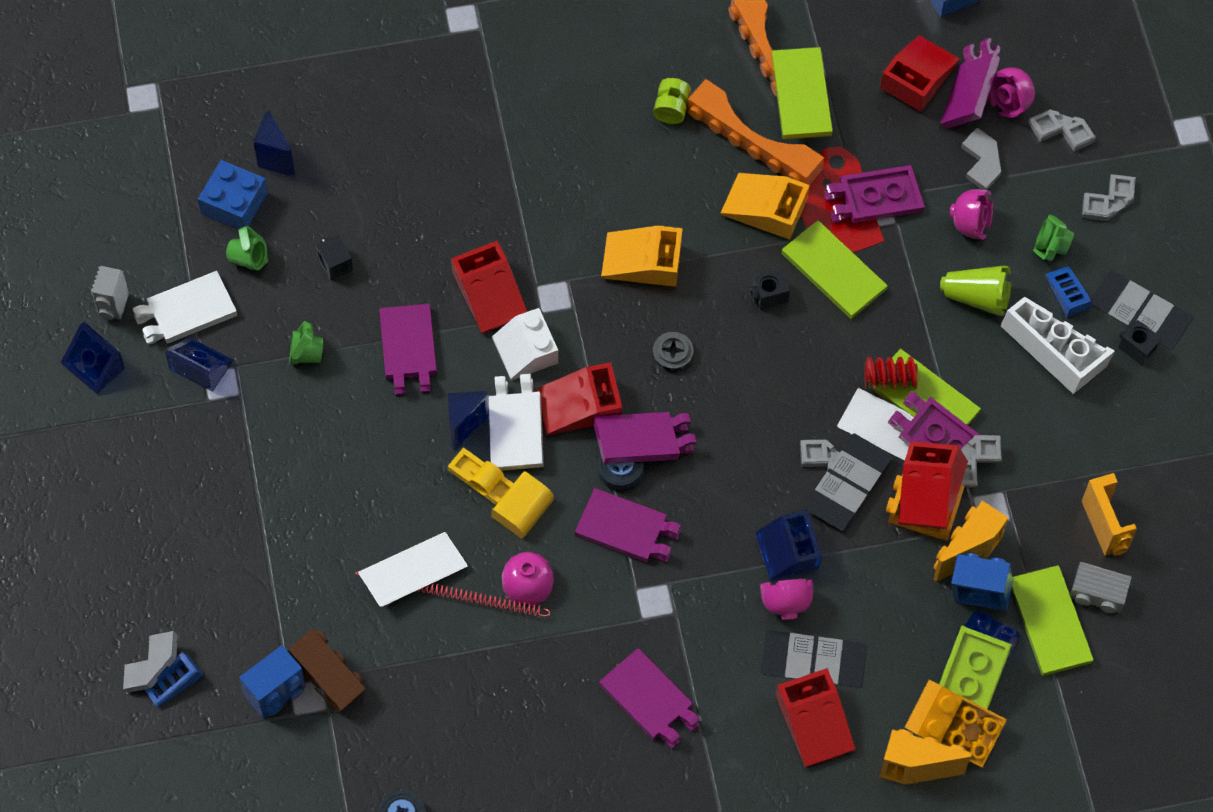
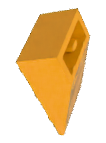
M738 173L720 215L790 240L808 200L810 185L785 176Z
M651 226L608 232L601 278L676 287L683 228Z
M981 501L977 508L972 506L965 516L966 522L963 527L958 526L954 530L949 546L946 547L944 545L937 554V562L933 567L936 570L933 580L937 582L954 573L958 554L972 553L983 559L988 558L1002 539L1009 517L984 501Z
M929 680L905 728L923 738H934L940 744L946 746L958 745L965 748L967 752L972 753L969 761L983 768L1007 719Z
M892 730L879 777L906 785L964 775L972 753L967 752L965 748L958 745L946 746L940 744L934 738L925 737L923 739L916 737L907 730Z

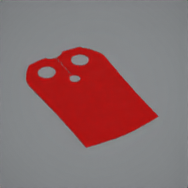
M840 146L823 149L820 153L824 157L823 170L810 184L808 200L801 214L806 229L818 220L851 252L883 242L884 238L877 220L852 223L849 217L841 222L833 223L830 215L831 212H834L832 207L838 204L844 205L846 202L844 196L827 202L824 196V191H827V189L822 184L823 180L828 179L831 183H839L841 176L862 173V169L858 159L846 149ZM831 157H842L845 162L844 166L841 169H833L829 165Z

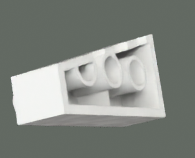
M1026 297L1022 298L1007 310L1001 327L1073 394L1108 366L1115 352L1108 346L1106 348L1095 343L1096 339L1088 334L1086 336L1072 329L1073 325L1066 321L1064 323L1052 317L1053 314Z

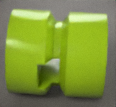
M663 79L659 85L658 98L653 110L655 118L668 124L681 123L685 117L686 104L688 103L691 87L680 79Z

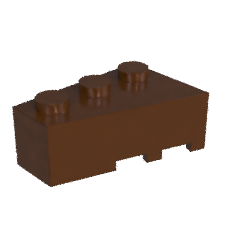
M312 628L287 651L302 668L304 678L307 677L316 687L315 691L338 713L365 690L362 685L364 681L357 672H350L344 665L346 660L338 651L333 652L327 645L329 641L321 631L318 630L316 632Z

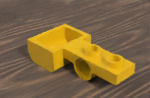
M464 447L447 468L449 472L494 503L496 506L492 509L491 517L521 539L525 537L554 500V495L550 489L527 472H523L515 483H512L504 477L503 472L495 464L489 461L483 462Z

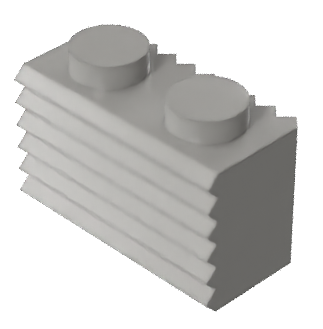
M100 266L91 289L97 313L106 320H119L122 317L129 296L124 271Z
M1080 562L1070 597L1075 599V602L1080 605L1088 606L1091 604L1100 607L1101 610L1107 613H1121L1131 576Z

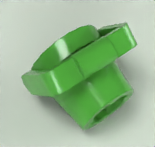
M1049 214L1040 229L1033 251L1039 257L1048 261H1052L1056 253L1065 255L1071 245L1074 232L1066 229L1067 227L1062 221Z
M249 226L240 228V239H232L228 243L226 250L227 260L231 264L247 267L250 270H260L268 263L266 242Z
M306 321L301 324L297 331L292 332L289 364L321 363L323 338L313 336V326Z

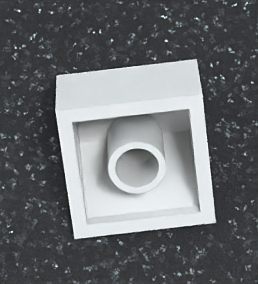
M539 308L515 316L492 336L511 381L520 378L521 374H531L558 364V348Z

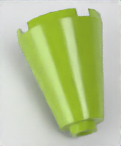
M996 266L947 272L946 277L941 278L940 291L944 292V296L949 299L998 316H1004L1003 310H1007L1011 282L1006 281V275H1011V268L1009 266Z

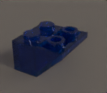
M807 510L782 515L755 532L769 581L820 569L822 555Z

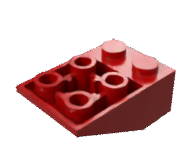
M919 35L900 51L883 71L880 88L922 112L959 63L960 59Z
M498 241L451 258L452 274L482 334L504 326L515 316L527 312L509 263Z
M611 362L585 367L536 389V392L541 394L542 418L547 436L593 427L595 416L622 415V404Z
M910 442L903 464L899 524L940 529L948 528L968 463L959 445Z
M828 668L777 685L776 699L805 768L855 751L841 701Z

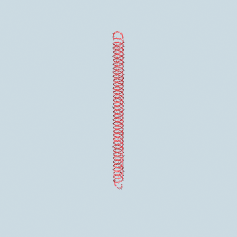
M432 583V585H431V588H430L429 592H428V585L425 587V590H424V591H423V588H422V592H423V593L426 591V588H427V593H428V594L430 593V591H432V595L435 594V592H436L437 596L441 593V595H442V597H443V596L445 595V593H446V597H447V598L450 596V594H451V598H452V590H453V587H451V590H450V593H449L448 596H447L448 586H446V590H445V592H444V595L442 594L443 585L441 586V589H440L439 594H438V584H437V586H436V589H435L434 593H433V583ZM456 588V591H455V593H454L453 598L455 597V594H456V599L458 600L459 597H460V595H461V601H463L464 598H465V599H466V602L469 601V599H470V601H471V603H472V602L474 601V599H475V603H476V604L479 602V600H480V604H481L482 593H480L479 599H478V601L476 602L477 592L475 593V596H474L473 601H472V591L470 592L469 598H468V600H467V590H466L465 595H464V597H463V599H462V589H461L460 594H459V596H458V598H457V589H458V588ZM485 594L482 604L485 601V605L487 606L490 601V607H492L495 602V608H497L499 605L500 609H502L504 606L506 610L509 606L510 611L513 609V607L515 611L516 600H514L513 606L510 609L511 599L509 600L506 608V598L504 599L503 605L501 607V597L499 598L498 604L496 606V596L491 605V595L489 597L488 603L486 604L487 594ZM519 602V604H518V606H517V609H516V611H517V610H518V607H519V612L521 613L522 610H523V608H524V614H526L527 611H528V609H529V615H531L532 612H533V613H534V616H536L537 613H538L540 616H548V615H541V614H540V605L538 606V609H537L536 614H535V604L533 605V608H532L531 613H530V603H529V605H528V608H527L526 612H525V603L523 604V607H522V610H521V611H520V604H521V602Z

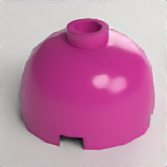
M1014 67L1001 69L995 73L988 99L992 107L997 104L1003 111L999 113L1000 115L1007 118L1016 117L1031 106L1035 97V87L1031 78L1022 69Z
M968 190L958 197L955 204L951 205L950 218L953 219L957 231L962 235L979 240L986 238L987 234H983L984 227L987 226L990 229L993 215V200H988L987 196L992 195L989 190Z
M523 552L511 557L505 564L501 576L502 588L507 598L513 602L516 600V604H519V602L522 604L530 603V606L545 601L551 594L554 583L553 570L548 561L541 555L532 552Z
M807 579L778 581L776 585H770V582L760 584L762 602L770 613L781 615L782 620L798 619L797 614L806 611L813 600V581L811 579L808 581Z

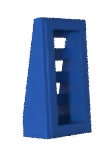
M1069 266L1046 274V278L1066 317L1090 309L1092 301ZM1063 275H1066V277H1067V278L1062 279V280H1060V281H1057V280L1055 279V278L1060 277V276H1063ZM1070 282V286L1061 288V285ZM1074 290L1075 292L1069 295L1065 294L1066 292ZM1076 297L1078 298L1077 301H1074V302H1071V301H1070L1071 299H1074V298H1076Z
M182 652L176 657V660L170 667L167 666L161 672L154 686L144 690L154 704L160 707L195 683L204 674L192 658ZM184 666L189 670L187 674L182 669ZM175 672H176V673L179 675V677L181 678V679L178 680V681H177V680L175 679V677L172 675V674H174ZM166 678L172 685L170 688L163 681ZM156 685H159L164 692L161 696L154 688Z

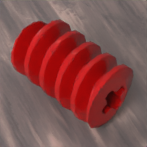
M867 357L864 366L865 389L868 382H871L873 389L877 388L878 382H881L883 389L887 388L889 382L892 383L894 389H897L899 382H902L904 389H907L909 382H912L914 389H917V362L915 364L914 359L908 357L905 364L903 358L898 357L894 364L892 357H888L884 364L882 357H877L874 364L872 358Z

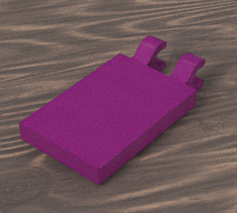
M991 38L981 41V51L973 53L974 44L965 46L963 49L965 63L959 65L940 122L946 129L979 119L982 116L1000 61V57L997 56L1000 52V46L990 47Z
M911 165L841 176L839 183L827 184V191H824L827 202L834 201L844 196L846 202L844 205L838 204L832 207L834 212H831L830 215L833 223L841 222L849 217L852 223L920 213L925 208Z
M430 304L379 308L386 380L394 379L395 395L405 394L404 378L419 377L421 393L431 392L429 376L437 375Z
M913 391L910 392L903 404L909 409L918 412L915 417L910 421L896 410L888 421L892 427L902 431L898 438L907 445H910V442L913 441L959 445L960 449H962L975 435H980L932 397L925 402Z
M669 412L595 416L593 421L603 464L678 460L680 453H693V445L697 444L695 434H686L678 439L675 436V432H688L687 424H691L688 413H682L673 418L670 417Z
M594 488L575 530V536L648 563L650 557L668 563L671 556V547L665 544H656L660 534L677 541L681 533V525L676 522H666L667 514Z
M639 648L599 681V686L653 741L660 736L671 749L680 743L678 740L680 735L670 728L673 723L679 719L691 732L700 725L698 723L700 721L699 717L690 711L693 703Z

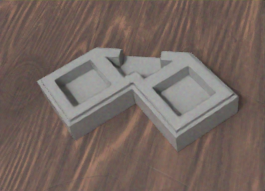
M1051 109L1030 118L1028 121L1029 126L1040 142L1062 133L1073 152L1094 143L1096 140L1084 119L1075 116L1074 118L1059 114L1060 112Z
M976 128L961 146L963 150L979 160L967 173L966 179L980 189L988 190L1001 175L997 141Z
M1111 174L1108 195L1084 193L1082 218L1107 221L1132 204L1136 177Z
M975 435L961 449L968 460L961 484L965 485L964 488H976L978 486L977 463H1000L1002 461L1001 436Z
M827 440L800 441L801 467H827L828 471L839 455V452Z
M174 631L150 635L148 660L125 665L123 689L126 692L152 688L158 681L157 677L167 666L170 667L176 660L177 634Z

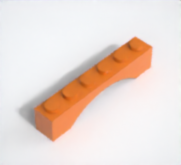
M731 0V5L728 8L730 17L733 21H737L742 38L744 40L747 39L750 44L749 48L753 58L759 60L761 72L764 77L769 78L772 92L777 97L772 49L765 31L768 5L765 0Z
M707 79L688 98L687 112H689L691 117L695 120H701L713 132L720 133L728 138L734 146H740L746 150L752 158L759 159L767 164L773 172L810 185L823 170L824 157L805 144L779 143L764 138L750 130L733 112L726 92Z

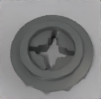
M678 332L662 334L653 345L655 361L657 360L661 367L670 368L671 371L674 368L683 369L687 363H690L694 352L690 339ZM672 344H675L676 351L680 352L676 353L674 358H671L670 352H666L671 350Z

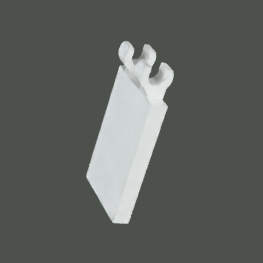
M217 271L147 298L148 305H139L133 308L134 317L138 324H142L152 318H155L158 326L150 325L142 329L147 345L163 338L168 344L237 316V311Z
M531 374L520 375L522 393L508 394V382L505 376L495 377L496 396H489L491 463L495 464L501 471L544 467L540 392H533Z

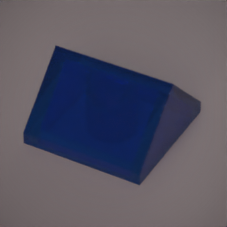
M265 112L253 141L257 166L291 176L295 174L291 148L271 112Z
M81 322L60 362L95 393H99L125 369L121 353L85 322Z
M191 337L168 348L165 353L169 370L211 392L214 391L233 362V359Z
M487 392L448 393L451 445L453 450L456 451L489 417V396Z

